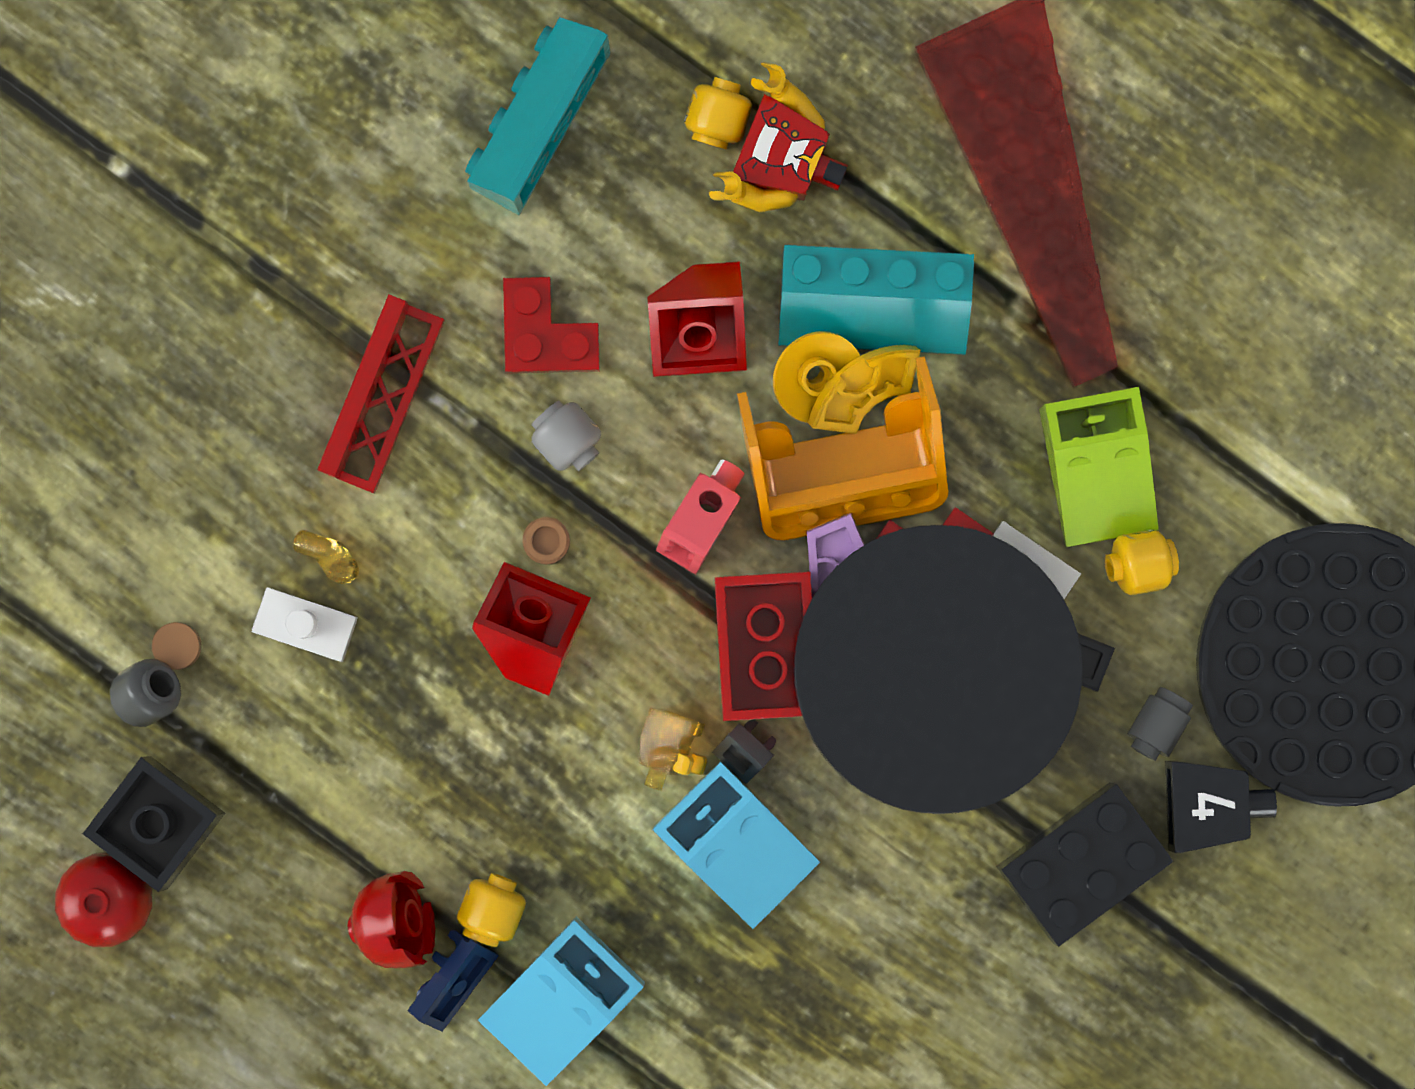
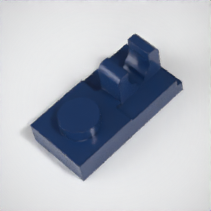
M451 930L447 935L455 942L456 949L450 957L438 951L434 952L432 959L441 969L438 973L435 972L432 978L420 987L415 1001L407 1010L419 1022L441 1032L444 1031L499 956L492 949L469 939L456 930Z

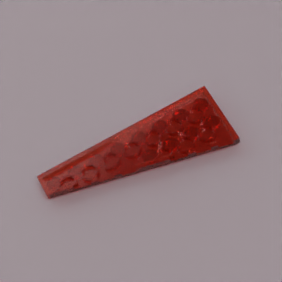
M1015 0L915 46L914 51L1072 387L1075 388L1116 369L1118 364L1108 313L1105 311L1100 285L1101 278L1098 264H1096L1091 228L1089 219L1087 220L1080 172L1071 127L1068 124L1062 94L1063 87L1061 77L1058 74L1053 49L1054 42L1052 31L1049 28L1045 0Z

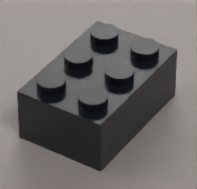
M1109 782L996 867L1051 942L1059 947L1174 861L1118 785Z

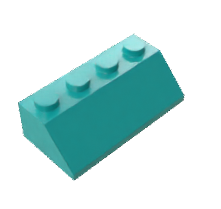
M559 17L554 28L547 25L542 31L534 48L539 55L531 69L524 66L520 70L511 88V91L516 93L508 110L500 107L488 129V132L493 134L485 150L479 147L476 149L465 170L470 175L467 180L470 189L517 215L521 214L610 56L609 39L606 33Z
M784 245L778 346H788L797 338L808 333L826 331L844 337L857 350H875L893 345H913L921 350L920 353L966 355L972 306L974 254Z

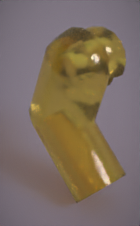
M300 530L295 536L293 543L295 552L315 558L330 580L337 584H345L357 578L359 574L358 563L351 557L342 542L305 530Z

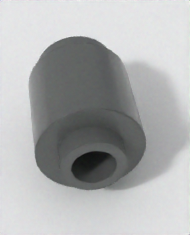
M1159 687L1155 696L1149 695L1127 733L1134 739L1131 747L1156 761L1159 754L1169 757L1191 720L1188 714L1193 705L1174 692Z

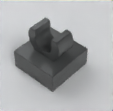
M755 719L748 721L744 726L739 723L712 751L745 784L774 756L770 752L776 743V739L773 736L762 744L751 734V731L758 724Z

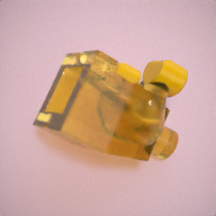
M650 707L640 737L639 764L649 767L644 785L662 791L667 775H678L679 773L689 775L690 772L697 775L704 774L707 757L691 752L690 747L695 737L702 736L705 727L704 723L664 708Z

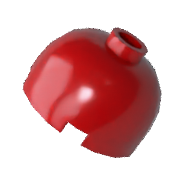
M94 853L77 860L62 875L55 892V912L62 928L74 940L91 947H113L130 940L145 926L152 910L151 886L108 853Z
M401 871L386 874L371 881L358 893L351 916L348 919V933L351 940L357 944L360 951L373 964L384 968H410L424 965L427 961L423 959V956L431 954L435 947L436 928L431 902H426L422 906L417 890L424 889L425 887L421 880L412 872Z

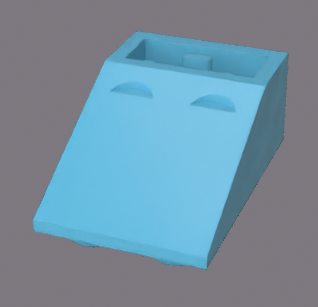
M721 761L652 829L752 929L820 863Z
M576 916L489 1007L478 1021L547 1086L642 990L645 981Z

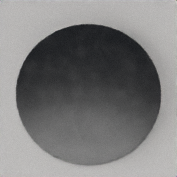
M1334 523L1308 526L1285 533L1255 549L1240 561L1217 589L1206 611L1198 639L1196 668L1199 694L1206 717L1221 745L1241 768L1248 771L1249 775L1263 785L1299 801L1335 807L1359 806L1392 798L1396 794L1415 785V546L1404 541L1403 538L1381 529L1357 524Z
M926 525L901 529L883 535L865 544L835 567L822 582L804 613L797 635L793 672L798 707L810 737L823 758L842 778L865 795L881 803L918 813L949 814L975 810L994 804L1014 794L1042 772L1064 743L1073 724L1082 689L1083 666L1078 632L1072 615L1054 583L1037 564L1012 545L992 535L959 526Z

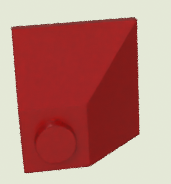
M740 262L692 265L647 297L653 377L747 370Z
M504 562L474 620L472 629L506 679L549 696L564 665L591 597Z

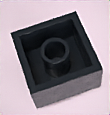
M146 756L138 760L83 832V835L157 892H161L171 886L225 815V812L153 757Z

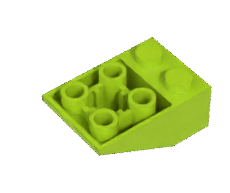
M1139 387L1043 405L1039 412L1065 548L1114 539L1123 534L1145 530H1159L1149 439Z

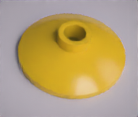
M812 332L797 338L782 352L774 369L773 389L778 403L790 416L808 423L813 406L823 388L840 369L859 357V352L847 339L832 332ZM814 366H819L817 377L807 379L809 370Z

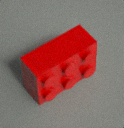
M796 572L715 577L723 721L802 716L795 693L793 668L798 631L804 613L812 599L811 573Z

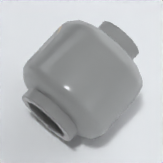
M558 400L531 424L535 429L531 437L533 445L553 468L558 471L566 470L573 465L579 472L599 454V451L594 446L600 440L601 431L586 412L575 402L563 405Z

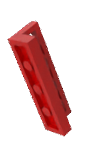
M388 294L318 466V471L375 494L445 322L443 318L410 306L405 300ZM406 316L431 325L425 342L406 350L399 334ZM397 341L401 353L390 357ZM420 352L417 362L413 367L409 356ZM404 359L411 374L406 387L388 393L382 379L386 366ZM379 385L383 396L373 400ZM402 396L396 411L392 399ZM386 402L393 417L389 430L371 437L364 421L369 409ZM360 429H362L366 440L355 444ZM385 439L378 454L374 443ZM366 446H369L376 462L368 481L344 472L350 454Z

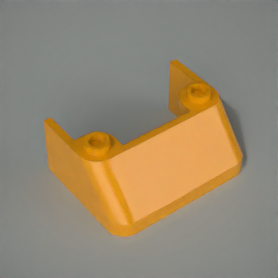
M925 356L915 358L919 392L903 394L891 400L884 409L885 425L858 430L857 434L842 433L793 443L791 431L783 423L769 421L754 424L747 393H737L763 531L768 537L775 540L807 536V530L852 513L856 525L859 526L929 512L937 509L946 501L948 497V483L940 407Z

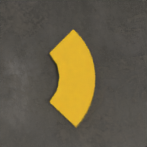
M893 345L869 351L852 360L840 369L823 388L813 406L808 424L814 429L857 434L864 416L876 404L892 396L911 393L916 372L915 358L919 357L921 350L913 345Z

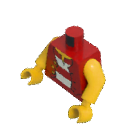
M762 62L761 65L768 69L770 78L767 83L760 79L752 78L751 85L757 90L769 92L771 97L764 94L733 172L725 171L713 174L714 177H719L724 181V192L709 191V196L713 200H731L735 204L757 212L791 207L796 200L804 201L812 181L838 191L848 167L845 163L823 155L830 134L825 130V120L806 94L786 79L785 72L781 66Z

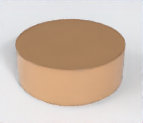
M541 517L535 519L526 527L522 543L526 554L533 561L543 565H550L559 562L565 557L570 547V536L566 527L557 519Z
M173 622L162 626L155 633L152 640V652L155 659L167 664L173 670L190 667L197 661L201 653L202 644L199 634L194 628L184 623Z

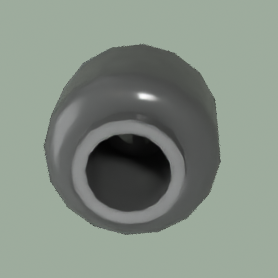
M144 659L121 671L112 681L110 688V702L115 713L124 722L136 727H146L167 717L177 708L181 698V685L176 673L167 664L156 659Z

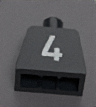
M1165 761L1168 851L1183 853L1247 840L1251 837L1250 818L1276 817L1277 799L1275 790H1249L1248 771L1178 761Z

